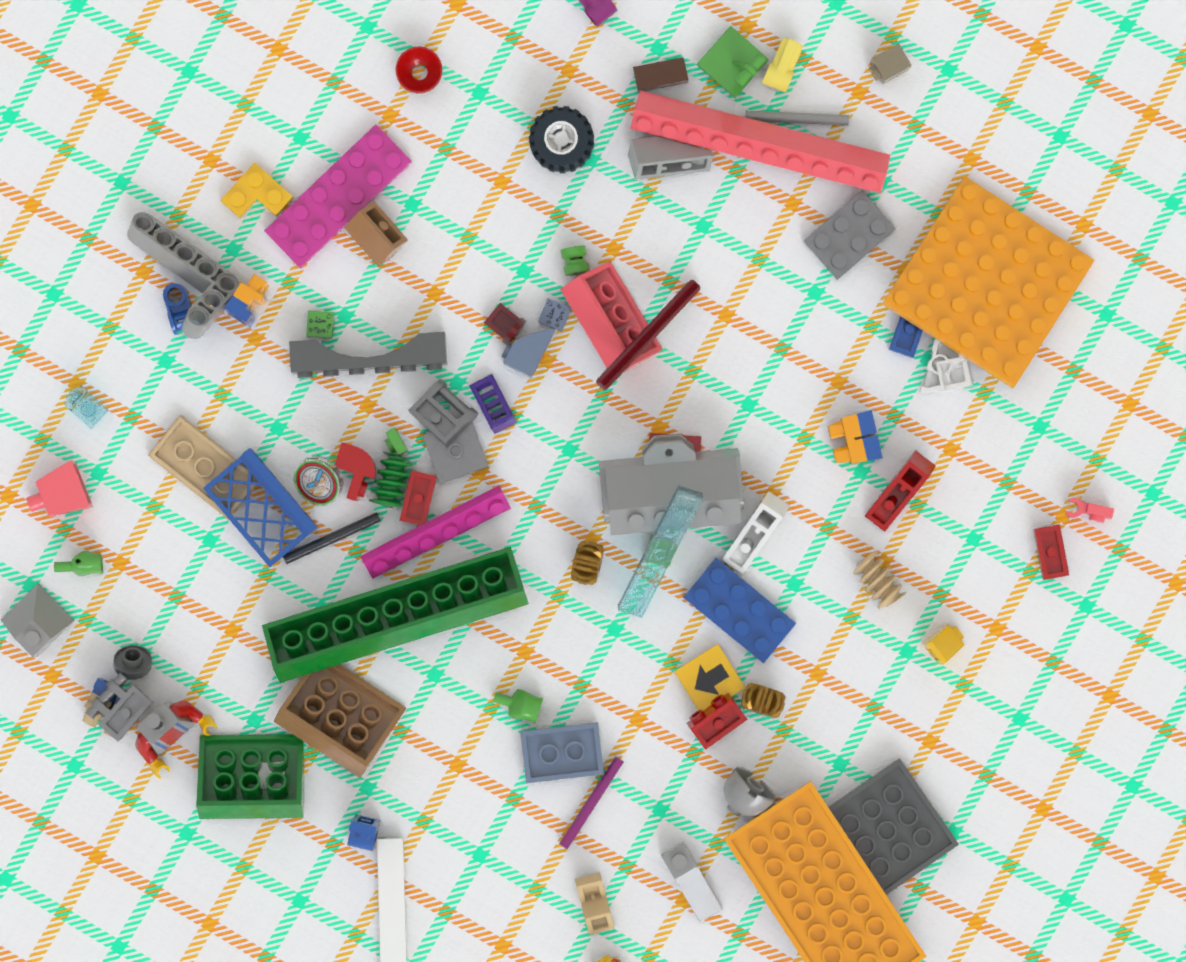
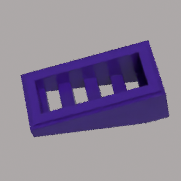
M493 374L469 385L494 434L517 423ZM491 385L493 386L492 390L482 395L479 394V391ZM497 394L498 398L488 402L487 404L484 403L485 400ZM502 404V408L492 412L491 414L489 413V410ZM504 414H507L505 417H503V418H501V419H499V420H497V421H495V422L493 421V420H495V419H497V418L503 416Z

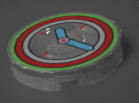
M322 456L303 459L295 468L293 475L294 485L299 495L308 503L316 506H327L338 499L343 492L344 481L343 477L341 478L338 473L340 471L332 461Z

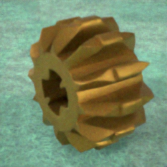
M581 541L578 544L571 570L573 581L583 585H594L597 582L604 555L602 545L591 541Z
M749 683L743 691L741 706L749 711L777 718L784 709L786 696L772 688Z

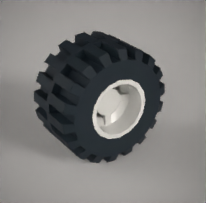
M554 106L553 109H546L541 116L535 118V123L530 128L529 143L533 156L542 167L549 169L551 172L556 171L562 174L568 171H576L578 167L585 165L587 159H590L591 152L594 149V133L588 119L580 111L570 109L569 106Z

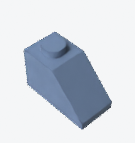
M549 328L515 339L513 345L508 343L501 356L505 358L504 365L532 379L555 330Z

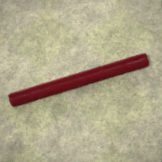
M695 280L687 282L601 374L596 383L602 390H607L700 291V285Z

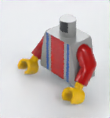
M185 700L176 703L163 702L136 726L140 732L135 742L136 749L144 760L150 764V770L156 777L161 779V776L158 774L159 770L165 768L170 772V768L158 756L196 723L199 724L204 735L210 736L211 734L207 727L214 726L216 729L218 728L212 716H203L200 710Z

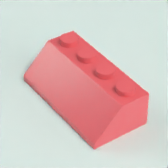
M611 261L578 276L560 289L606 368L615 361L648 325ZM657 338L646 347L624 372L663 350Z

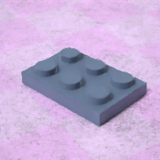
M598 722L520 731L526 783L604 774Z

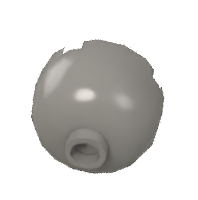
M738 766L728 776L724 784L723 791L728 803L727 808L736 816L757 817L772 806L775 802V794L765 782L761 780L759 784L750 776L753 775L751 771Z

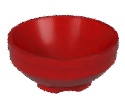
M422 46L412 47L404 51L398 58L395 67L397 80L405 90L416 94H423L433 90L439 84L443 73L441 60L438 55L429 48ZM418 65L424 66L428 71L427 76L422 80H417L412 76V70Z

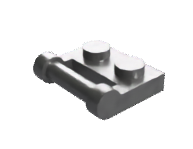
M439 379L408 410L415 419L446 447L479 414L473 407L469 408L454 395L442 379ZM440 395L462 416L457 420L435 400L437 396Z

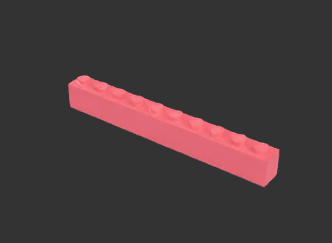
M641 90L630 129L877 193L882 191L890 160V154Z

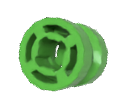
M584 245L560 250L561 257L565 260V276L579 275L590 271L589 264L585 261L587 252Z

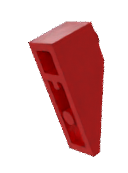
M915 450L867 511L865 517L885 532L930 477L936 465Z

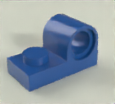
M355 814L350 823L347 845L373 851L381 820Z

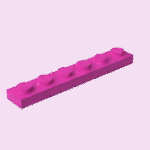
M497 486L361 555V559L373 579L511 509L502 489L500 486Z

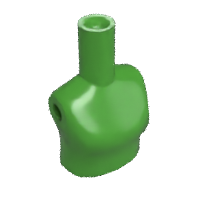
M82 551L72 561L54 562V572H74L78 576L103 574L102 554Z
M517 689L512 697L496 692L493 702L508 706L509 717L528 720L536 724L543 698Z

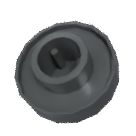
M138 645L125 646L114 655L113 667L118 675L122 673L130 680L140 679L150 672L152 657L146 648Z

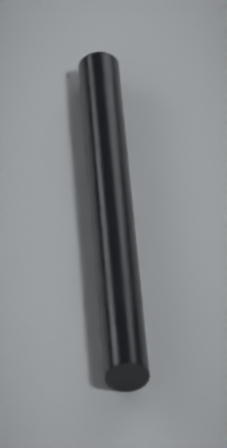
M377 512L288 552L283 558L286 564L294 562L381 522Z

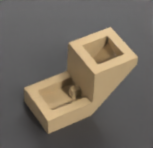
M600 872L576 878V887L589 935L614 929Z

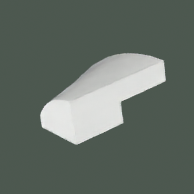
M935 339L932 347L933 354L927 365L926 370L928 372L924 386L921 387V394H932L974 386L969 360Z

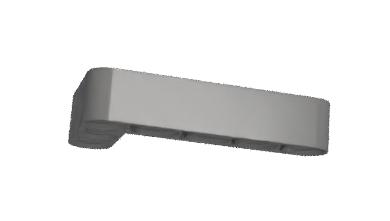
M146 212L135 214L127 232L128 239L203 293L189 308L182 324V331L187 337L191 339L200 338L224 312L225 306L239 286L238 278Z

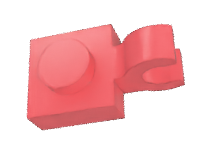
M1069 498L1068 502L1077 505V511L1074 513L1067 511L1065 513L1070 518L1078 517L1082 513L1090 515L1089 520L1104 523L1105 519H1112L1114 508L1086 503L1078 498Z

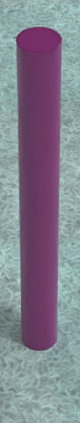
M615 756L559 844L566 849L569 848L624 761Z

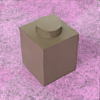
M898 43L873 57L870 61L871 67H869L873 78L876 81L880 79L883 85L908 71L912 65Z

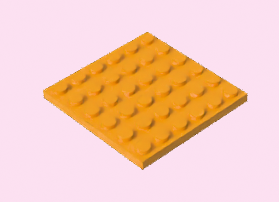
M964 176L882 305L1013 389L1095 260Z

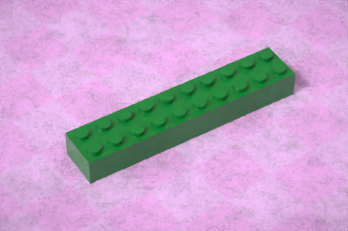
M510 546L262 625L273 670L279 682L282 683L513 610L529 603Z

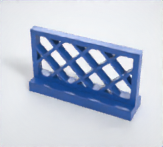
M252 448L246 450L242 456L203 487L206 493L269 567H272L318 528ZM241 463L249 470L248 481L233 480L234 469ZM230 473V480L223 479ZM252 475L258 480V482H252ZM219 482L229 483L228 498L217 497L211 488ZM233 483L248 484L246 500L232 498ZM251 485L263 486L266 490L265 501L250 500ZM269 495L275 502H268ZM221 500H222V501H228L227 508H226V506L221 502ZM231 501L246 503L245 518L234 517L231 514ZM250 503L265 504L263 519L248 518ZM268 504L279 505L282 509V521L267 520ZM285 514L290 518L292 522L285 521ZM237 520L245 521L244 528ZM248 521L263 522L262 538L251 537L247 533ZM266 523L281 524L280 539L265 538ZM285 524L295 525L302 533L294 541L283 540ZM254 540L261 541V548ZM265 541L280 542L279 553L270 560L264 553ZM283 543H290L287 547H285L282 550Z

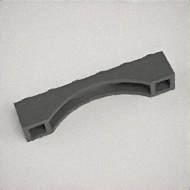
M445 332L419 333L399 349L373 357H352L340 354L326 348L316 340L289 341L291 373L297 374V378H312L313 373L322 372L323 377L339 376V371H349V375L365 374L364 370L375 369V374L391 373L390 368H401V372H413L419 366H426L427 370H442V365H448Z

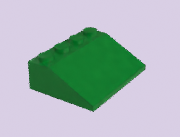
M293 734L200 735L196 801L199 819L304 818V741ZM267 762L268 768L272 773L266 777L267 789H262L258 772L262 767V763ZM271 762H282V763L276 765V764H272ZM276 783L282 784L279 788H272Z

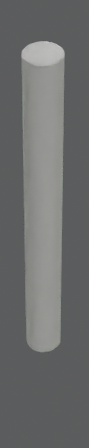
M746 110L745 114L746 118L762 122L827 125L849 124V115Z

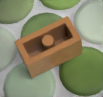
M375 201L361 209L344 227L377 266L392 258L408 241Z

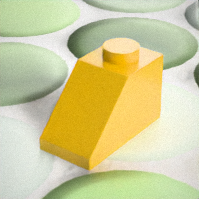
M949 624L943 626L922 643L934 660L941 665L950 660L965 644L962 642L964 636L955 625L951 628Z

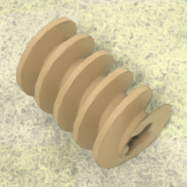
M876 550L856 564L857 567L853 574H863L859 583H869L865 591H875L871 599H881L877 606L880 609L888 607L907 592L898 593L902 587L901 583L892 585L896 579L895 575L886 577L890 568H880L884 560L883 558L874 560L878 553Z

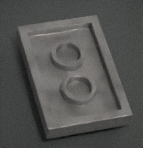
M861 190L803 242L838 280L896 228L864 191Z

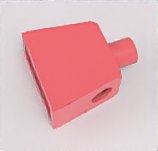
M72 460L37 480L36 485L39 493L26 498L32 512L45 507L49 516L93 507L77 464Z

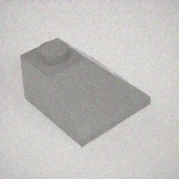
M37 584L1 619L14 639L32 657H38L75 621L40 584Z

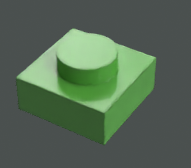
M395 427L386 432L388 438L384 441L391 453L397 452L401 456L408 452Z

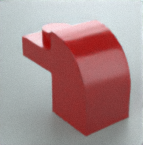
M341 442L334 467L354 473L346 498L358 502L359 497L364 498L368 483L364 482L365 477L376 479V466L372 457L366 451Z

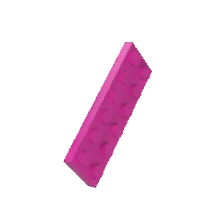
M375 124L264 231L301 269L361 209L366 207L403 172L412 161Z

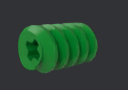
M383 451L389 459L380 460V463L386 469L377 470V473L383 479H375L374 483L380 489H372L371 493L377 496V499H369V502L390 508L399 507L402 503L396 497H403L405 493L399 490V487H406L408 484L402 480V477L410 476V473L404 468L412 467L413 463L405 457Z

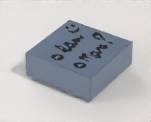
M547 298L538 323L562 332L572 308Z

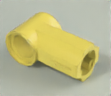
M783 37L773 62L769 64L762 84L786 93L803 45Z

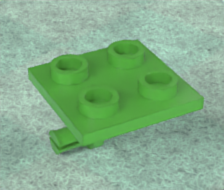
M730 26L696 65L731 96L736 98L769 59Z

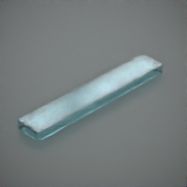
M677 486L618 603V611L643 617L703 499L701 492Z

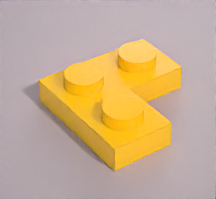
M254 162L220 201L241 219L257 200L277 217L294 197Z

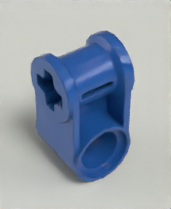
M171 283L165 287L163 299L172 331L176 335L182 330L183 321H178L185 319L192 303L184 286ZM179 288L182 291V299L174 303L170 300L169 294L172 289Z

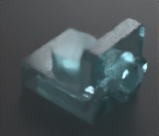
M82 385L78 389L74 388L66 397L67 401L64 403L90 429L109 411Z

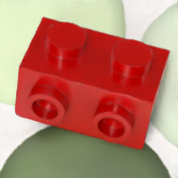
M727 693L725 696L721 694L711 701V706L704 711L698 710L689 718L690 721L686 724L706 750L748 719L730 694Z

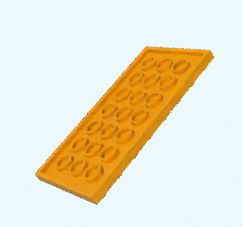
M811 781L724 838L805 962H920L927 957Z

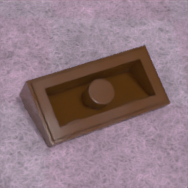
M683 57L633 67L638 93L640 90L649 91L685 84L689 81Z

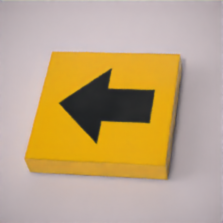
M718 644L674 671L698 710L704 711L711 706V701L721 694L725 696L729 693L732 697L745 689L744 684Z

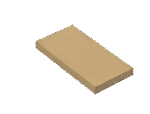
M179 415L148 456L227 518L203 487L229 467L236 459L183 416ZM240 464L234 469L233 480L248 481L249 470L243 464ZM230 473L223 479L230 480ZM252 475V482H258V480ZM219 482L211 490L217 497L228 498L229 483ZM233 483L232 498L246 500L248 484ZM251 485V492L257 485ZM221 500V502H222V503L226 506V508H227L228 501H222V500ZM231 501L230 512L232 515H234L243 502Z

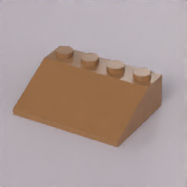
M339 664L302 676L279 709L273 722L361 778L405 712L406 707Z

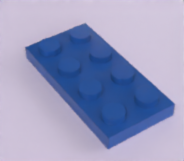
M717 558L713 560L683 597L762 663L769 658L796 625L791 618Z

